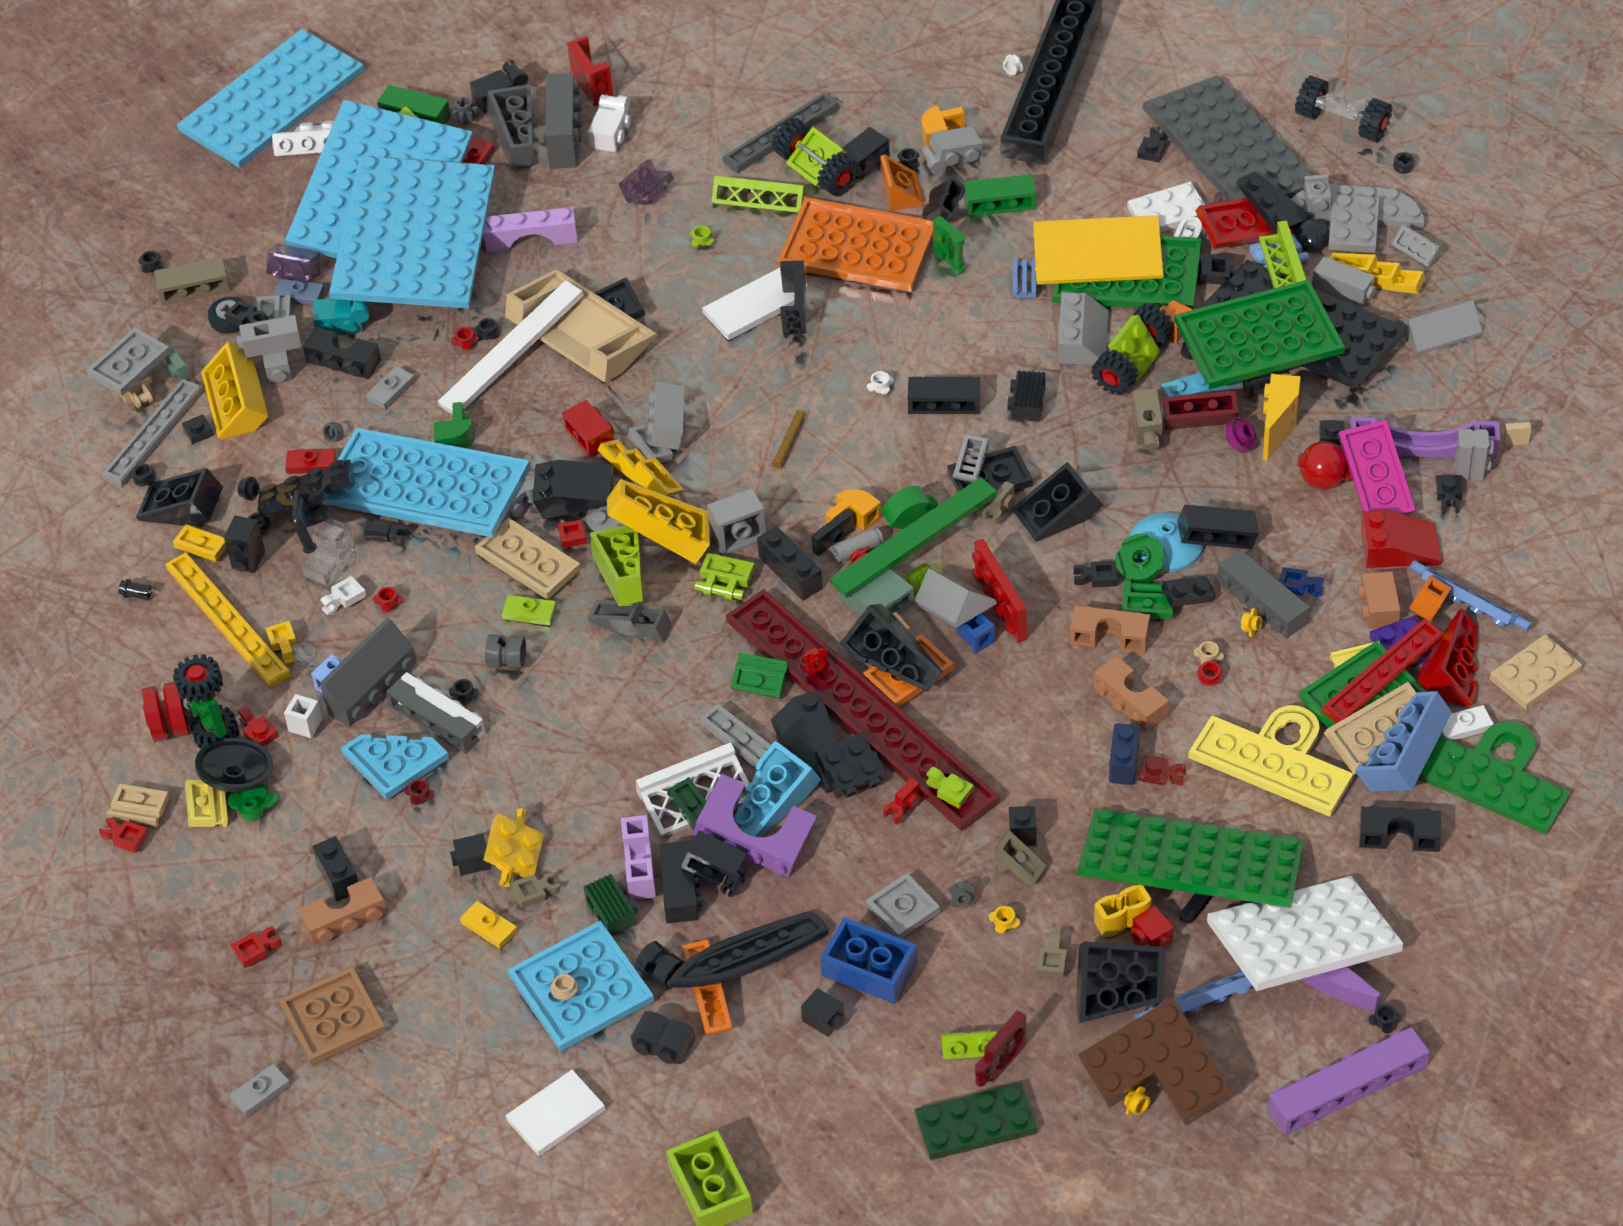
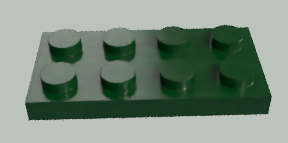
M1021 1082L915 1108L916 1120L930 1161L1037 1134V1126Z

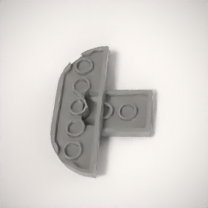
M1329 184L1331 210L1308 212L1313 216L1311 219L1330 223L1328 250L1375 253L1377 227L1401 228L1402 224L1411 229H1424V217L1420 207L1410 197L1398 192L1394 188ZM1302 190L1292 200L1307 211L1304 190Z

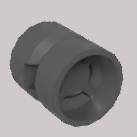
M489 634L485 648L486 666L502 667L506 664L508 668L523 669L526 660V638L524 636L511 635L506 639L504 635Z

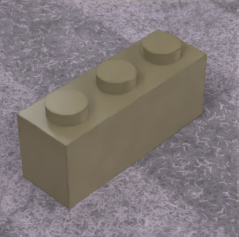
M223 257L154 271L162 306L230 292Z

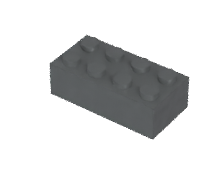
M573 73L546 74L545 139L550 169L577 167V158H581L580 144H577V142H581V132L577 128L581 127V115L578 113L581 111V98L576 97V95H579V83L574 82Z

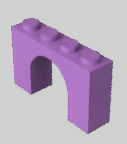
M721 774L696 821L693 835L696 836L699 830L712 835L714 838L746 853L745 858L750 863L762 865L775 874L784 875L789 878L813 830L817 816L792 806L782 828L777 833L769 837L750 836L736 825L733 818V813L742 797L745 784Z

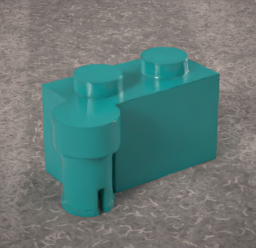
M319 299L313 301L314 327L330 330L337 334L363 332V322L369 318L367 301Z

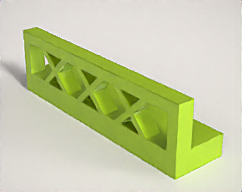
M714 176L711 203L799 213L803 203V196L807 194V187L804 185ZM719 187L729 188L733 193L726 200L718 199ZM743 190H751L755 197L749 202H743L738 194ZM766 192H772L777 197V200L768 205L760 197ZM788 194L798 195L796 208L788 207L782 199ZM734 197H736V198L738 199V201H731V200H732ZM758 199L761 204L753 202H755ZM781 202L783 206H777L776 204Z
M1287 221L1277 222L1276 235L1259 237V245L1273 288L1306 280ZM1272 243L1279 244L1275 249L1266 246V244ZM1275 257L1282 259L1283 261L1280 264H1278L1276 262H1273L1272 260ZM1282 272L1289 276L1286 279H1282L1277 275Z

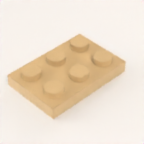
M1545 634L1492 671L1489 680L1522 708L1527 710L1579 673L1582 664Z

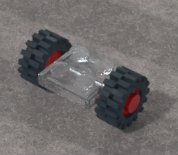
M1309 75L1308 78L1306 77L1305 83H1302V88L1299 89V95L1296 97V114L1314 120L1321 113V109H1325L1355 121L1360 120L1361 125L1358 128V135L1376 143L1383 138L1384 132L1387 131V125L1390 123L1389 119L1392 117V104L1372 98L1367 105L1366 101L1357 98L1354 100L1348 99L1345 93L1339 91L1328 93L1329 83L1326 80Z

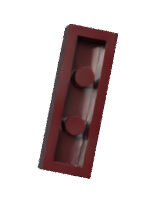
M1236 390L1163 397L1165 430L1227 424L1232 419L1238 417Z

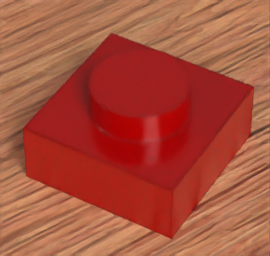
M582 519L558 524L562 548L587 544Z

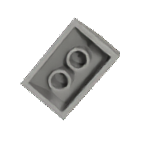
M1062 292L1058 336V363L1093 365L1101 354L1106 351L1109 310L1086 293Z

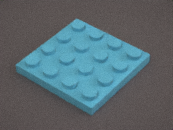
M601 921L507 970L508 976L560 1052L655 1001L650 989ZM560 974H568L577 981L578 991L569 1000L556 999L551 993V984L554 978Z

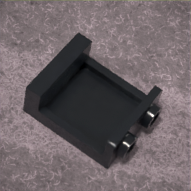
M804 260L780 261L783 293H794V305L780 307L782 331L790 335L806 333V277Z

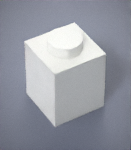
M297 694L294 695L284 712L288 731L308 738H312L323 720L318 701Z

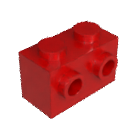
M587 400L562 412L565 430L589 457L599 453L598 448L601 443L613 440L615 431L609 421H605L596 406L593 407Z

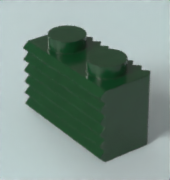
M608 874V876L599 878L598 881L595 880L593 883L583 887L586 902L598 922L601 921L611 936L637 924L636 915L639 913L637 906L632 899L627 900L625 896L627 892L621 880L616 882L613 875Z

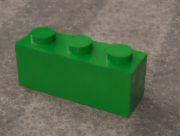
M392 85L387 86L377 101V106L380 109L398 113L406 106L418 118L444 125L451 116L448 99Z
M1032 174L964 181V199L968 217L1036 209V191Z

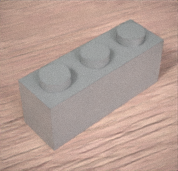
M656 382L654 391L650 390L648 405H652L649 406L647 420H651L648 421L647 435L651 436L650 446L679 450L683 433L684 386Z

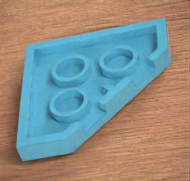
M361 734L341 747L344 757L386 800L406 788L413 780L421 778L449 759L448 752L433 737H422V740L408 739L407 736L387 735L386 738H372V735Z

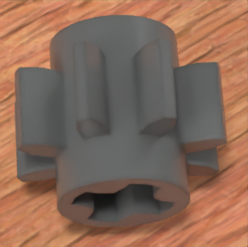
M460 97L456 99L455 105L450 106L453 120H458L461 124H470L473 122L474 116H479L476 101H471L468 97Z

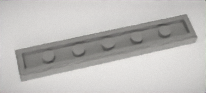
M182 378L102 472L103 480L123 487L132 477L134 468L143 464L202 394V386Z

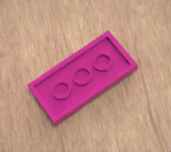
M1387 419L1340 431L1338 436L1362 511L1390 510L1404 515L1415 513L1416 509Z

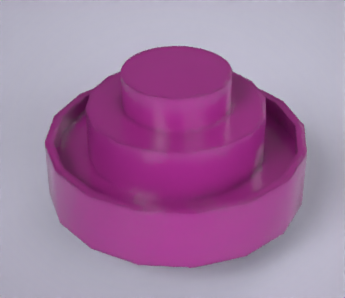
M1237 417L1227 423L1225 430L1226 440L1231 447L1241 453L1249 452L1255 448L1257 436L1249 421Z

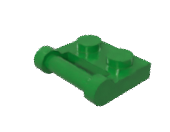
M938 216L933 219L934 254L939 259L948 263L952 267L954 274H963L966 270L965 262L963 261L965 236L944 218Z
M1123 581L1122 611L1150 614V619H1173V607L1169 606L1161 589L1163 583Z

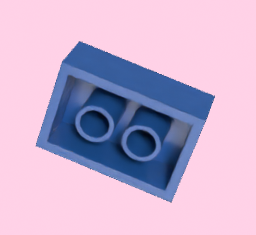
M843 917L820 957L821 973L826 978L895 1004L918 963L917 944Z

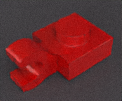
M246 705L237 710V713L241 716L239 720L245 726L242 729L243 735L248 740L264 747L279 737L278 730L263 715L256 719Z
M910 778L895 793V799L883 808V817L886 818L889 814L895 813L896 815L893 817L894 824H899L903 820V815L910 808H914L920 800L919 782Z

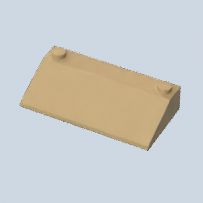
M557 269L507 294L505 317L519 325L565 280L581 289L584 296L551 326L539 340L603 382H607L622 374L656 338L657 333Z

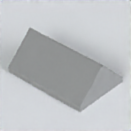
M1460 300L1396 320L1397 324L1407 327L1405 338L1416 355L1482 335L1474 300Z
M928 568L915 598L916 605L956 628L997 604L995 599L958 578Z

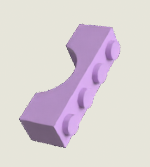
M573 207L487 216L483 232L487 253L510 250L511 245L518 238L532 234L545 236L555 245L578 242Z

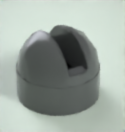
M331 422L324 425L322 432L328 442H334L343 436L344 430L341 424Z

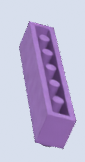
M1412 1027L1405 1031H1397L1390 1038L1380 1043L1374 1042L1357 1054L1351 1053L1334 1065H1326L1319 1072L1309 1077L1303 1076L1286 1088L1276 1089L1269 1095L1268 1112L1286 1136L1428 1067L1430 1051Z

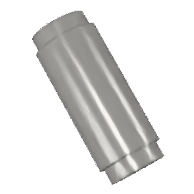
M877 527L870 528L836 543V545L832 546V551L838 562L851 559V554L859 548L864 550L866 547L871 549L878 547L884 542L883 536Z

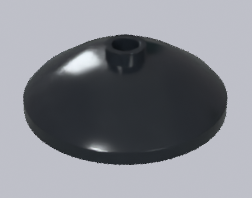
M225 738L207 744L198 752L195 759V771L205 784L214 789L224 792H245L262 785L269 779L273 771V759L268 750L256 742L242 738Z

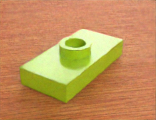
M508 595L502 611V619L551 626L557 607L556 601Z

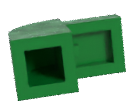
M462 402L452 403L453 420L434 422V442L467 449L475 437L472 419H469L468 411H463Z
M909 486L893 494L882 507L881 512L890 527L903 530L938 505L936 499L930 495H925L920 486Z

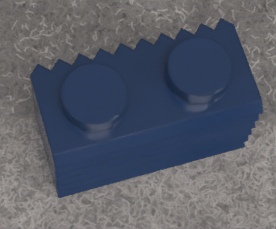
M1121 723L1114 725L1109 762V782L1126 785L1135 784L1140 726Z

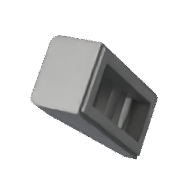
M969 434L964 435L953 473L954 479L974 482L979 478L989 448L988 438ZM973 448L980 450V452L970 451L968 449ZM966 455L978 457V459L966 458ZM965 462V463L975 464L976 466H975V467L966 466V465H963V463ZM961 470H966L974 473L973 475H969L960 472Z

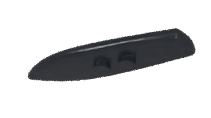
M808 911L742 932L717 942L688 959L667 981V986L669 988L703 987L745 976L827 936L829 933L828 928L817 914Z

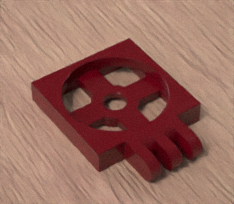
M1017 1010L984 1047V1056L975 1065V1083L977 1086L982 1087L989 1080L994 1083L1027 1045L1026 1015Z

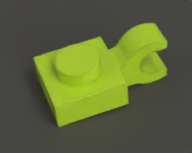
M931 767L926 774L929 777L926 784L938 789L937 797L958 809L973 792V784L952 773L946 778L939 769Z

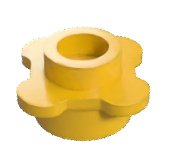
M1252 608L1251 612H1245L1241 619V629L1243 632H1249L1250 638H1254L1256 631H1259L1262 627V617L1258 616L1257 608Z
M1001 906L989 914V920L996 926L995 931L999 934L1005 933L1010 928H1018L1020 926V920L1015 918V912L1011 907Z
M1139 1086L1136 1091L1133 1090L1126 1096L1124 1105L1127 1107L1126 1115H1142L1149 1107L1150 1098L1144 1094L1145 1088L1143 1086Z

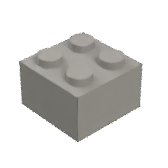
M753 488L707 505L710 537L721 556H726L757 544V537L766 533L764 507Z

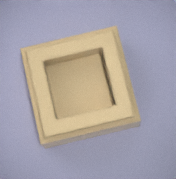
M1530 422L1505 424L1504 446L1529 444L1531 434Z

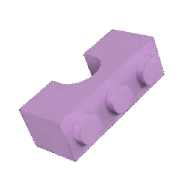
M647 815L621 818L629 899L655 898Z

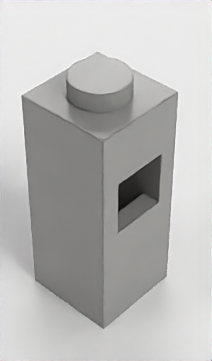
M1323 257L1313 271V288L1361 307L1365 305L1368 299L1371 300L1376 292L1374 275L1332 259Z
M295 315L239 325L241 335L236 336L239 350L244 349L246 358L302 348Z
M287 350L263 355L269 384L292 380Z

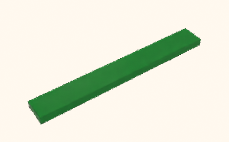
M981 477L830 578V584L847 599L997 497V490Z

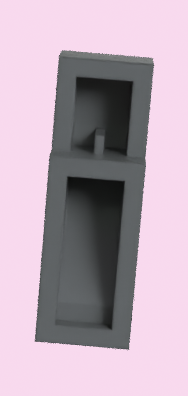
M596 600L587 618L589 622L616 633L662 642L671 625V621L664 609H643L640 602L630 606H618L617 602L613 600Z

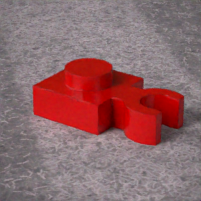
M106 818L105 820L107 826L110 827L109 830L102 828L98 830L101 838L105 840L112 839L114 846L133 853H137L149 835L147 827L124 820L122 825H118L116 820L112 818Z
M273 926L266 928L259 937L253 932L231 944L232 951L244 969L267 957V949H276L282 945L280 936L270 939L276 935Z

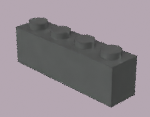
M1241 549L1218 564L1217 580L1219 584L1231 591L1241 603H1245L1251 609L1257 608L1258 616H1261L1269 623L1275 632L1282 634L1287 639L1309 623L1310 607Z

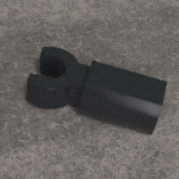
M367 522L364 528L365 539L383 542L393 541L397 545H405V538L400 535H409L408 527L405 525L392 527L388 524Z

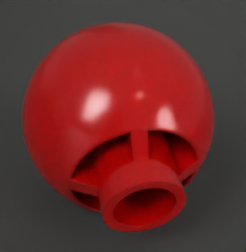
M1328 441L1313 443L1305 449L1304 453H1300L1298 456L1297 467H1300V474L1303 480L1315 489L1329 490L1337 487L1342 480L1349 482L1351 479L1343 449L1335 443Z

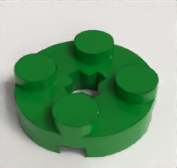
M1141 533L1132 535L1121 543L1122 547L1115 555V563L1124 578L1131 580V582L1146 583L1164 572L1166 553L1156 538L1154 539L1147 534ZM1139 554H1142L1144 557H1146L1144 562L1135 563V560L1138 559Z

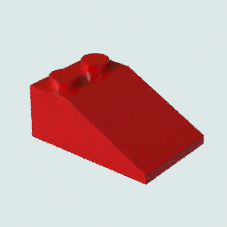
M1390 510L1362 511L1361 536L1366 568L1411 566L1414 560L1424 566L1441 565L1442 560L1435 523Z

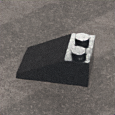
M553 460L536 464L533 503L543 519L607 506V498L613 490L614 467L608 464L568 460Z
M1067 461L1014 505L1011 510L1037 542L1086 521L1104 505Z
M208 468L153 482L149 485L136 519L138 521L185 526V524L189 526L205 524L212 517L223 486Z

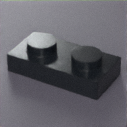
M1207 576L1167 580L1161 585V589L1170 607L1213 602L1216 598V594Z

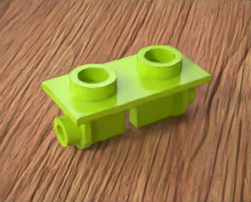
M990 1029L967 1034L966 1032H946V1035H941L943 1060L983 1057L984 1047L997 1032L990 1031Z

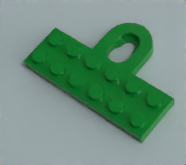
M1499 722L1490 726L1474 750L1440 736L1418 778L1546 835L1570 795V791L1524 772L1534 755L1535 739L1526 727L1514 722ZM1505 742L1512 743L1516 748L1514 751L1515 757L1512 760L1502 762L1493 758L1491 755L1493 749L1500 747Z

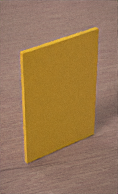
M1158 215L1033 222L1037 284L1163 278Z

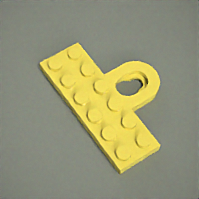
M1296 705L1283 706L1275 710L1259 734L1211 715L1189 750L1188 758L1329 817L1332 816L1353 780V773L1309 755L1319 736V722L1310 710ZM1290 722L1298 723L1301 729L1299 730L1300 740L1297 743L1284 745L1276 740L1275 736L1281 728Z

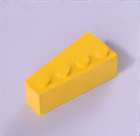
M622 479L619 480L607 498L608 516L695 564L710 545L708 511Z

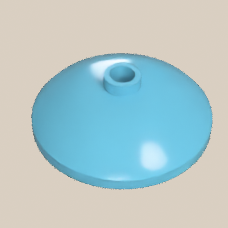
M1162 512L1144 517L1135 524L1130 533V536L1141 533L1147 534L1149 537L1156 538L1161 543L1166 553L1164 572H1176L1188 568L1198 560L1203 551V545L1181 543L1177 523L1180 514ZM1139 554L1136 561L1142 563L1146 557Z

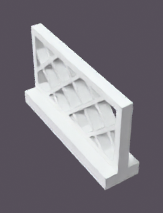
M731 742L636 780V792L640 800H643L661 839L691 827L680 812L677 813L666 809L670 801L667 795L668 788L690 777L698 790L707 794L705 798L707 801L720 777L722 768L733 765L736 771L733 779L737 780L739 777L741 780L739 782L745 784L744 789L746 790L749 781L735 756V749ZM702 776H708L713 778L710 788L696 784L698 779ZM655 795L666 797L662 807L651 804L649 798ZM745 797L740 799L736 808L742 805ZM663 814L676 818L675 824L664 829L660 822Z

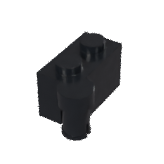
M509 60V63L506 61L502 67L503 71L500 69L470 82L472 99L476 101V104L484 114L488 113V91L527 84L529 80L528 75L524 70L519 69L515 61Z
M700 830L695 836L681 865V868L717 886L722 884L720 890L724 895L727 889H730L728 897L736 895L740 884L746 880L749 874L748 867L742 863L746 853Z

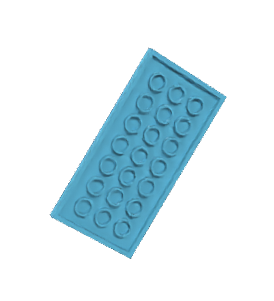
M301 29L177 124L178 131L241 168L273 143V133H283L290 130L365 71L364 65Z
M356 428L338 460L343 461L351 460L353 465L352 486L329 493L328 497L320 504L493 538L519 487L526 478L531 464L529 460Z

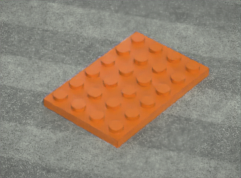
M805 197L779 256L778 267H780V261L804 260L805 272L912 292L933 239V220Z

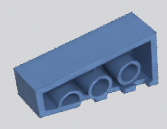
M1437 691L1415 693L1397 716L1399 722L1388 728L1383 734L1385 740L1378 748L1373 747L1368 753L1370 759L1365 765L1360 764L1356 768L1355 772L1370 792L1413 789L1452 714Z

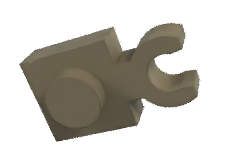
M547 873L540 880L535 875L513 881L510 884V890L519 906L524 908L545 901L546 894L555 895L559 893L561 885L560 883L549 884L554 881L555 875L554 873Z

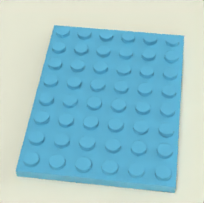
M343 100L286 236L285 246L337 258L359 156L462 163L472 139V131Z
M359 156L329 291L330 299L469 309L494 180L495 166Z

